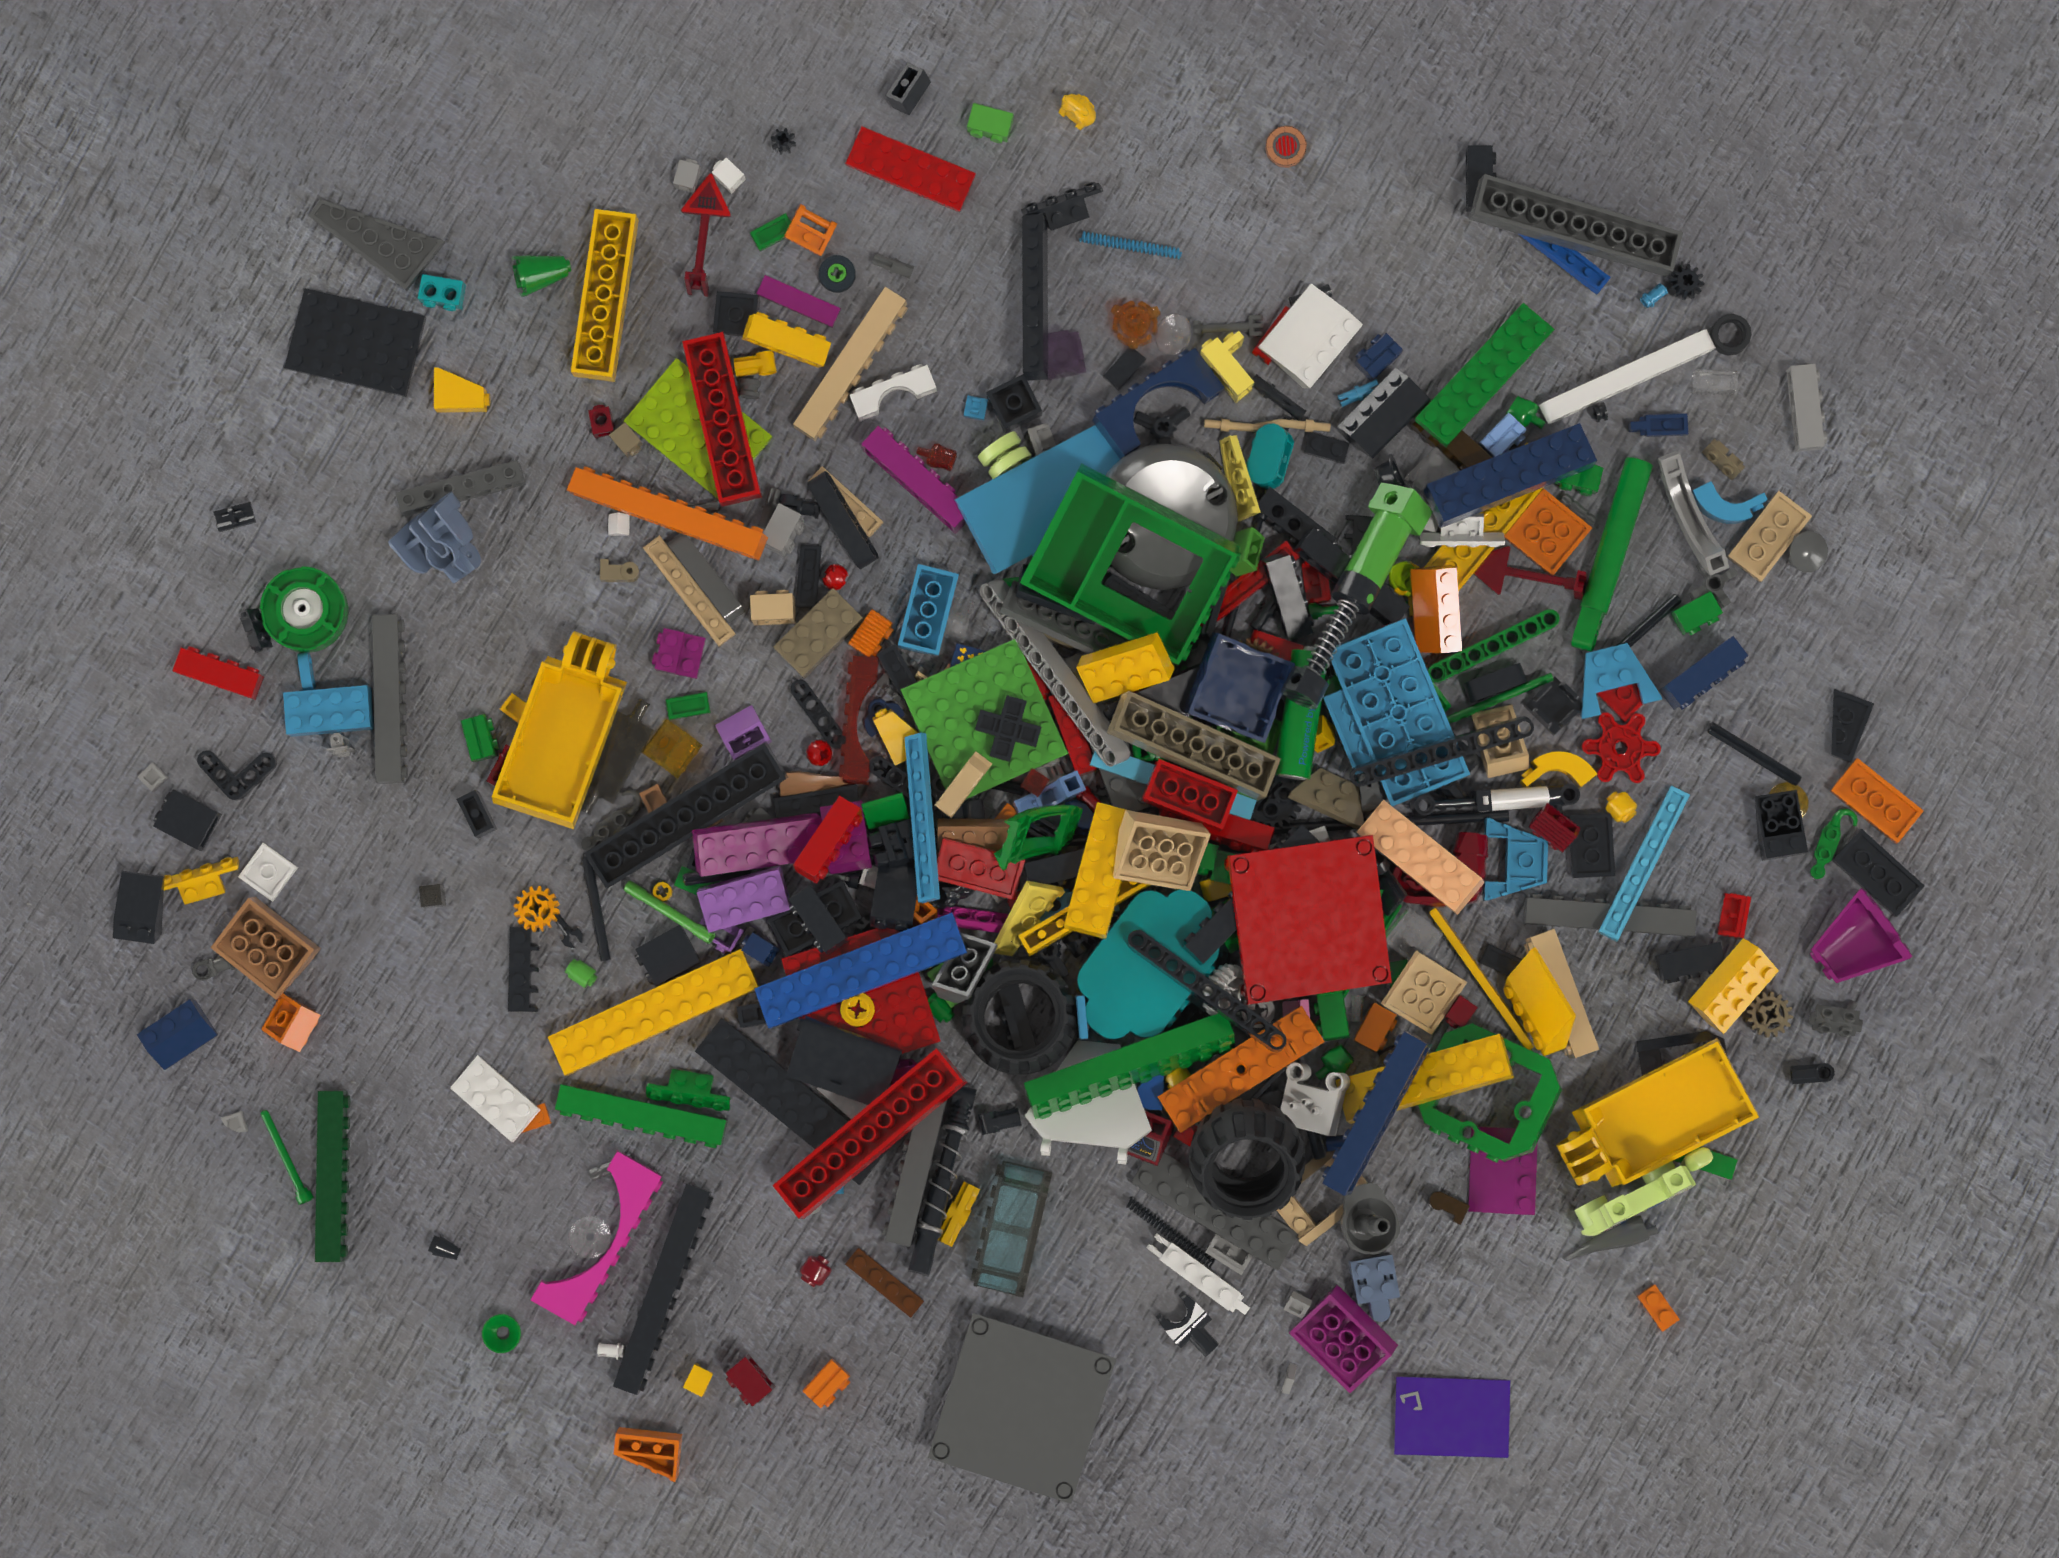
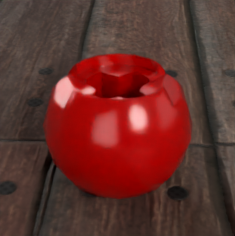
M839 564L830 565L826 569V575L822 580L827 588L840 590L846 583L847 570Z
M815 740L807 747V759L815 766L826 765L832 758V748L826 741Z

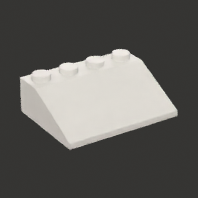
M1310 284L1258 348L1302 388H1311L1363 324L1348 310L1316 286Z

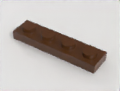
M859 1247L845 1263L846 1266L910 1318L923 1304L924 1300Z

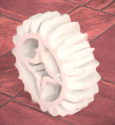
M1226 963L1224 966L1220 965L1218 970L1214 969L1213 975L1209 976V980L1243 1003L1246 998L1241 994V986L1244 984L1242 968L1238 965ZM1208 986L1202 991L1205 994L1204 996H1210L1213 993L1212 989ZM1221 999L1218 1001V1005L1220 1008L1226 1009L1230 1006V1002L1227 999ZM1203 1003V1007L1206 1008V1012L1209 1015L1217 1014L1215 1010Z

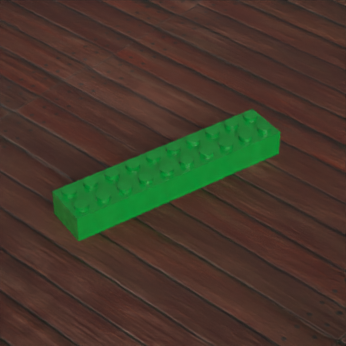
M1217 1013L1025 1082L1024 1087L1035 1119H1046L1054 1112L1068 1111L1072 1106L1079 1103L1084 1105L1091 1102L1093 1098L1099 1096L1101 1098L1107 1097L1118 1089L1126 1090L1132 1087V1084L1138 1082L1146 1083L1157 1075L1165 1076L1174 1069L1188 1068L1196 1061L1204 1062L1211 1059L1213 1055L1219 1053L1226 1054L1235 1048L1234 1032L1230 1022Z

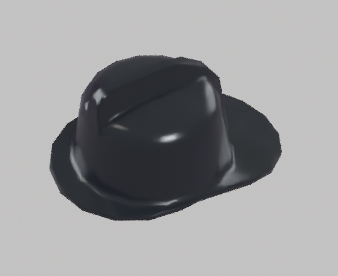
M1389 454V460L1374 469L1378 484L1380 485L1382 482L1407 487L1399 472L1395 458L1392 454Z

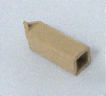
M975 751L936 802L935 806L952 818L989 770L992 763Z

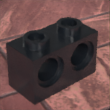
M759 1003L737 1007L740 1028L767 1024Z

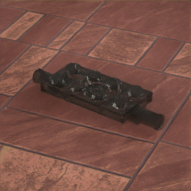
M638 698L631 714L625 715L619 711L616 712L581 811L591 815L598 799L603 798L612 804L617 800L654 732L653 729L643 725L641 721L650 706L649 703Z

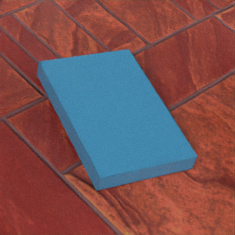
M1083 995L1076 997L1079 1039L1087 1040L1088 1029L1085 996Z

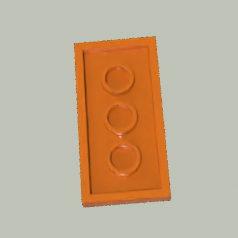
M1858 758L1852 762L1830 790L1831 793L1895 844L1900 842L1924 811Z

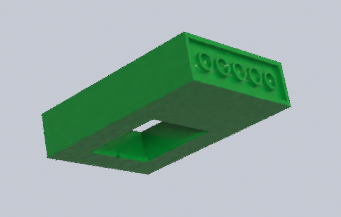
M1081 463L1020 583L1129 640H1135L1158 632L1171 662L1179 665L1181 660L1186 661L1191 651V641L1196 642L1202 628L1200 624L1205 625L1212 610L1210 605H1216L1222 591L1220 587L1225 588L1230 578V568L1235 569L1241 556V553H1239L1240 545ZM1132 523H1136L1203 558V562L1189 587L1192 592H1186L1172 619L1102 584V579Z

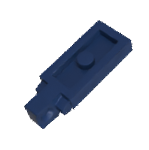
M1687 413L1645 415L1640 417L1639 421L1628 424L1629 432H1640V436L1645 437L1687 436L1689 434Z

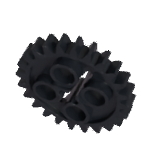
M1274 775V784L1270 786L1267 795H1271L1278 783H1282V786L1274 792L1273 799L1269 798L1260 811L1257 808L1265 802L1266 798L1256 802L1250 820L1271 827L1278 825L1282 829L1283 822L1290 825L1289 818L1296 820L1297 815L1294 811L1301 812V808L1298 805L1302 804L1290 798L1286 800L1281 799L1279 793L1286 791L1290 794L1301 783L1295 784L1297 779ZM1268 807H1273L1277 810V813L1275 815H1268L1265 810Z

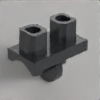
M251 502L213 511L218 532L256 523Z

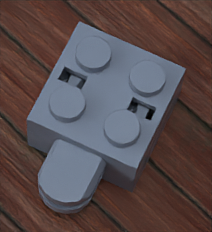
M1385 1254L1348 1261L1356 1304L1368 1303L1372 1319L1378 1322L1386 1321L1391 1314L1388 1299L1400 1297L1393 1255Z

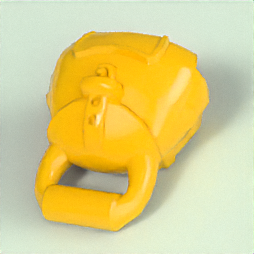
M1080 94L1064 95L1058 112L1061 116H1067L1076 123L1075 127L1079 130L1094 123L1096 119L1094 105L1086 96Z

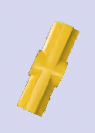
M965 1181L963 1182L955 1201H952L946 1213L947 1218H945L941 1226L943 1234L938 1239L940 1242L951 1247L953 1246L961 1228L964 1227L972 1211L971 1207L979 1194V1188Z

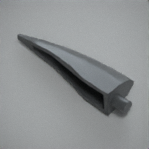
M1638 1215L1594 1236L1565 1259L1569 1261L1598 1251L1630 1247L1648 1241L1649 1236L1658 1234L1656 1225L1646 1228L1641 1215Z

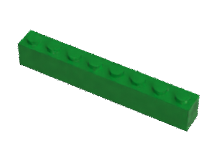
M560 1084L555 1110H560L559 1115L572 1117V1114L581 1115L580 1119L593 1122V1118L601 1119V1124L613 1126L614 1122L620 1123L623 1129L634 1131L635 1127L643 1128L642 1133L655 1135V1131L661 1132L663 1137L674 1140L676 1136L684 1137V1142L696 1144L697 1140L705 1142L704 1146L716 1149L717 1145H723L728 1120L562 1084Z

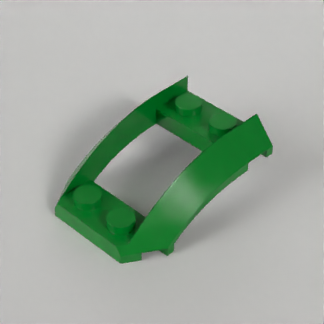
M1074 805L1040 806L1024 810L1004 821L1010 826L1007 830L1008 835L1002 845V849L994 853L1000 868L1004 871L1009 863L1016 864L1032 856L1043 854L1059 855L1063 846L1067 847L1072 842L1083 809ZM1061 815V821L1055 831V837L1025 839L1030 823L1044 817Z

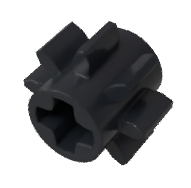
M787 128L784 131L776 129V136H771V141L776 142L772 145V149L778 148L780 155L786 151L790 154L791 147H796V142L791 141L795 138V134L791 133L789 135ZM786 138L787 142H784V144L781 145L780 141H783V139Z

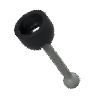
M828 872L826 875L827 877L845 880L846 885L852 889L858 890L861 873L850 872L846 876Z

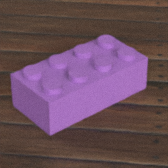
M780 865L704 886L697 890V896L709 933L791 910L789 908L791 905L790 897Z

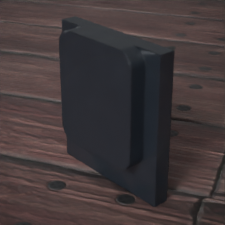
M1388 869L1384 874L1378 876L1380 890H1383L1381 896L1382 910L1387 916H1390L1408 894L1390 869Z

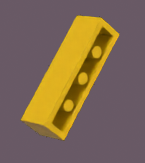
M757 312L749 316L742 340L817 368L824 366L831 342L826 341V337L819 334L812 336L807 334L806 329L800 327L791 328L787 326V322L782 320L768 319L769 316L764 313Z

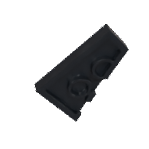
M1836 689L1833 690L1831 756L1850 763L1852 762L1874 703Z

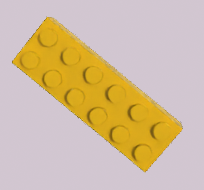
M1097 802L1064 924L1065 929L1103 939L1107 938L1122 882L1120 879H1114L1113 873L1119 828L1126 809Z

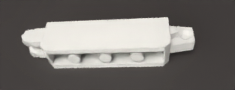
M1156 1234L1154 1236L1156 1240L1167 1246L1163 1254L1153 1245L1149 1244L1146 1247L1157 1255L1160 1261L1228 1311L1234 1312L1235 1309H1238L1243 1314H1246L1250 1307L1242 1302L1244 1296L1238 1290L1173 1242H1168L1162 1236Z

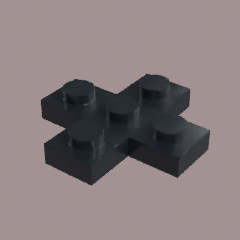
M1006 695L1001 715L980 710L975 731L995 736L989 757L1010 762L1015 742L1036 748L1042 727L1021 721L1027 703L1026 700Z

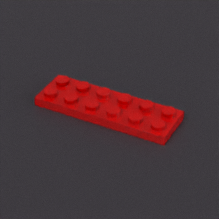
M861 126L845 163L850 168L957 212L961 211L976 177V173L863 126Z

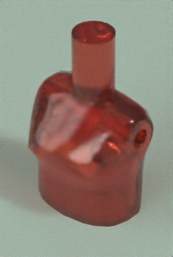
M937 443L930 450L918 447L916 452L917 455L927 457L926 463L928 466L947 471L952 470L957 458L956 450L946 448Z

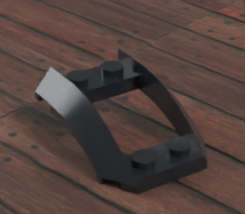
M1701 1031L1637 1041L1641 1074L1643 1076L1663 1066L1661 1048L1703 1042L1704 1045L1718 1038L1727 1055L1725 1039L1710 1032Z

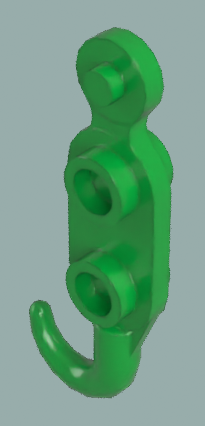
M1846 808L1838 810L1832 820L1823 828L1814 852L1817 862L1810 869L1812 878H1823L1826 872L1825 864L1832 861L1841 837V818L1844 815H1849L1853 819V826H1857V815L1852 810Z

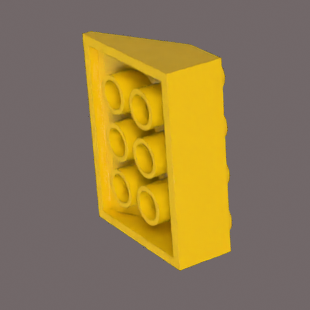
M1534 947L1507 977L1503 990L1506 998L1511 1000L1516 1015L1521 1017L1525 1031L1532 1036L1535 1048L1540 1050L1543 1056L1566 1048L1576 1014L1537 948Z

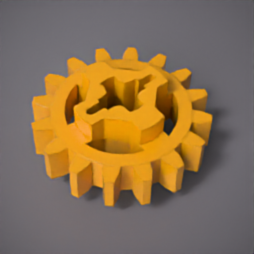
M531 886L529 888L530 892L522 891L524 895L522 898L516 897L519 904H514L513 906L518 910L514 913V916L519 918L517 922L520 925L524 923L525 930L531 927L533 932H536L537 928H540L543 932L544 926L547 925L551 928L550 922H557V918L554 915L560 914V910L555 907H558L560 903L554 901L556 899L554 893L549 895L550 890L548 888L543 892L541 886H538L537 890L534 891ZM538 896L544 897V898H546L548 901H546V900L542 901V900L538 899ZM535 902L540 907L538 912L539 916L534 911L536 906ZM525 917H532L536 920V922L529 921Z

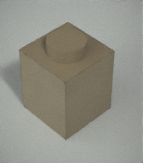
M625 422L609 435L627 458L630 455L633 457L641 451L642 442Z

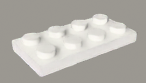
M478 1055L450 1087L511 1142L518 1138L541 1110Z

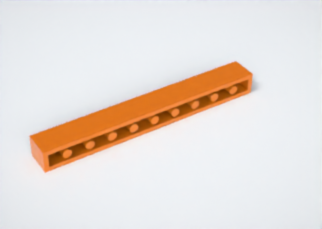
M585 466L583 469L576 467L567 488V491L574 496L743 556L760 560L768 537L763 534V529L756 526H751V529L744 526L745 523L733 519L730 522L725 520L726 517L714 512L711 515L706 513L707 510L702 507H688V503L677 499L674 502L669 500L670 497L665 494H651V490L639 486L638 489L632 487L633 484L622 479L620 482L614 481V477L602 473L601 476L597 475L595 470Z

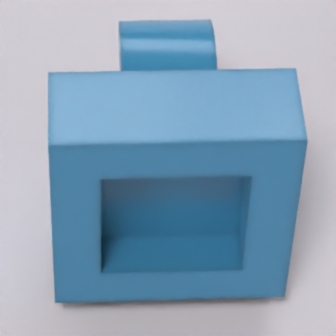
M968 395L964 417L984 421L988 399Z

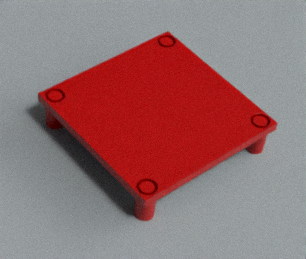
M1373 835L1227 856L1224 866L1230 873L1244 984L1241 986V994L1246 998V1004L1392 983Z

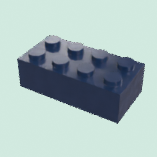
M1732 636L1659 691L1673 710L1678 707L1683 710L1695 701L1693 698L1695 695L1699 698L1712 688L1711 683L1716 685L1728 677L1727 671L1730 670L1732 673L1746 663L1744 659L1749 655L1736 638Z

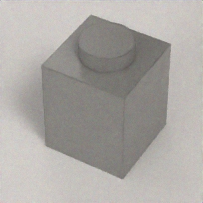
M692 159L679 160L673 181L675 189L691 193L696 191L702 171L697 161Z

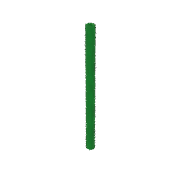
M1548 673L1446 716L1449 724L1549 683L1554 680L1551 673Z

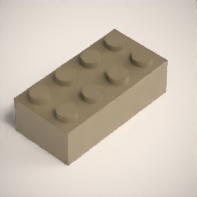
M832 588L773 648L805 679L864 620Z

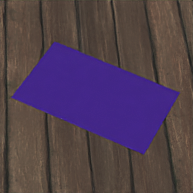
M1396 1377L1394 1455L1509 1458L1510 1380ZM1418 1391L1422 1410H1414L1415 1407H1418L1416 1395L1404 1398L1405 1404L1402 1402L1400 1395Z

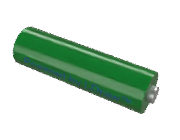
M1304 646L1303 650H1292L1290 662L1304 668L1303 666H1308L1309 662L1307 659H1312L1313 655L1311 652H1315L1317 648ZM1285 696L1276 756L1280 758V762L1275 775L1290 779L1310 780L1321 702L1317 709H1309L1294 703Z

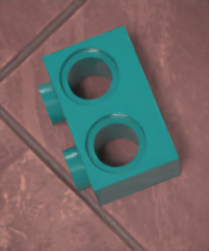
M422 274L418 300L423 303V306L435 308V305L443 306V309L447 311L462 310L466 284L460 280ZM431 288H435V295L431 297L427 296V291ZM450 292H457L453 300L447 299V295Z

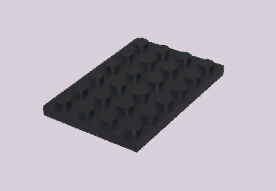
M304 288L284 368L294 372L407 397L426 316Z

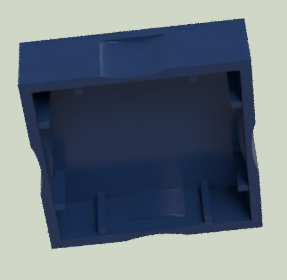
M1212 632L1182 712L1265 743L1276 716L1278 702L1283 695L1281 688L1295 663L1269 653L1261 652L1244 643Z

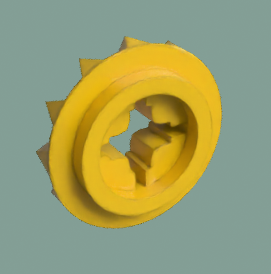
M864 993L846 999L841 1003L840 1011L842 1018L852 1026H864L871 1021L875 1013L873 1001ZM858 1000H860V1007L867 1011L860 1012L857 1019H855V1012L848 1008L856 1007Z

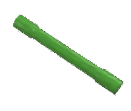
M630 880L625 885L624 891L659 911L692 932L693 935L702 941L710 944L714 940V932L709 933L706 927L689 919L648 893Z

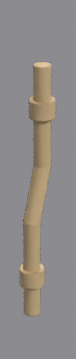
M1221 419V421L1204 420V428H1215L1225 432H1229V430L1257 432L1259 428L1266 424H1277L1283 428L1304 429V432H1313V430L1330 432L1331 427L1330 423H1319L1310 419L1305 421L1276 419L1255 424L1230 422V419Z

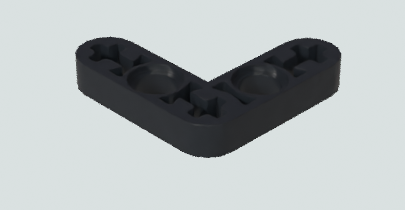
M202 751L197 757V763L229 799L238 801L244 798L276 768L277 759L270 753H262L237 776L211 751ZM204 756H212L210 761L217 767L213 769L209 764H203L205 762ZM264 758H271L269 762L271 766H264L263 768H261L260 770L264 772L261 775L260 771L254 768V766L257 765V767H261L264 764ZM225 770L227 778L224 781H218L216 778L217 772ZM249 771H254L257 775L256 780L251 783L247 782L246 774ZM240 779L248 786L247 788L242 786L238 790L240 793L238 796L235 794L231 795L233 792L231 788L233 786L237 788L242 784L239 782Z

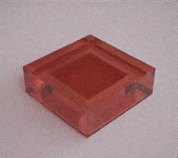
M1032 768L1021 784V787L1038 798L1050 779Z

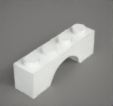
M919 364L912 367L911 371L907 373L898 372L893 374L889 380L884 381L880 379L873 382L871 387L866 389L859 387L853 390L850 398L859 421L878 415L882 399L892 391H908L917 399L937 392L928 365L923 366Z

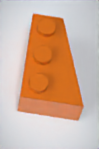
M619 1427L615 1434L614 1455L635 1465H641L650 1469L655 1474L658 1473L676 1482L679 1475L683 1434Z

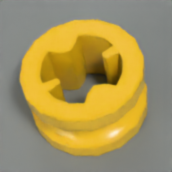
M659 882L653 888V895L661 901H667L672 896V888L665 882ZM660 886L664 889L668 888L666 897L657 895V891H660L658 889Z

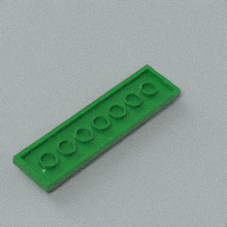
M1522 303L1415 418V421L1447 447L1555 329L1525 303Z

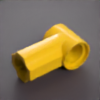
M762 351L754 356L734 358L736 377L755 374L766 376L777 373L773 351Z

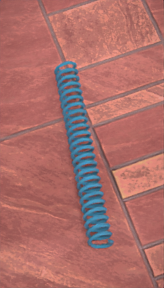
M1083 231L1082 237L1079 238L1080 243L1083 240L1084 243L1087 241L1088 244L1091 242L1093 245L1096 240V245L1100 241V246L1104 242L1105 247L1108 243V247H1111L1112 244V248L1116 245L1117 249L1120 246L1121 250L1124 247L1125 250L1128 248L1129 251L1132 249L1133 252L1136 250L1137 253L1141 248V253L1145 249V254L1149 250V254L1153 251V255L1157 252V256L1160 253L1162 257L1164 254L1165 257L1169 255L1170 258L1173 256L1174 259L1177 256L1178 260L1182 254L1179 247L1176 250L1175 246L1171 252V246H1169L1167 251V245L1163 250V245L1159 249V244L1155 248L1154 243L1151 247L1150 242L1147 246V242H1144L1143 245L1142 241L1139 244V241L1137 240L1135 243L1134 239L1132 242L1128 239L1126 244V238H1124L1122 243L1121 237L1118 243V237L1115 238L1114 242V236L1111 237L1110 241L1109 235L1106 240V235L1102 239V234L1098 238V234L1096 233L1094 237L1093 232L1090 236L1089 232L1086 235V232Z

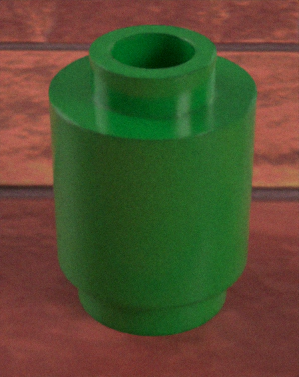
M936 992L928 998L933 1017L940 1024L942 1022L948 1023L955 1016L953 1013L955 1008H951L946 1000L939 998Z

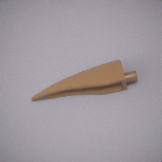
M802 771L785 772L788 778L780 783V797L839 788L863 779L864 775L831 776Z

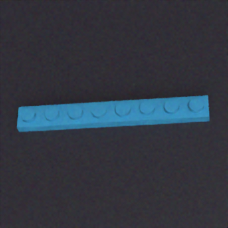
M917 733L905 737L917 895L918 902L926 903L940 899L927 737L925 733Z

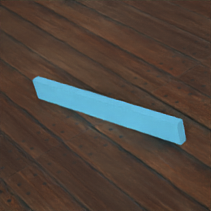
M1095 750L1090 762V766L1147 785L1154 768V764L1131 756L1128 760L1109 767L1102 761ZM1236 794L1229 814L1250 820L1257 800Z
M1672 785L1670 786L1598 933L1616 942L1619 940L1690 794Z

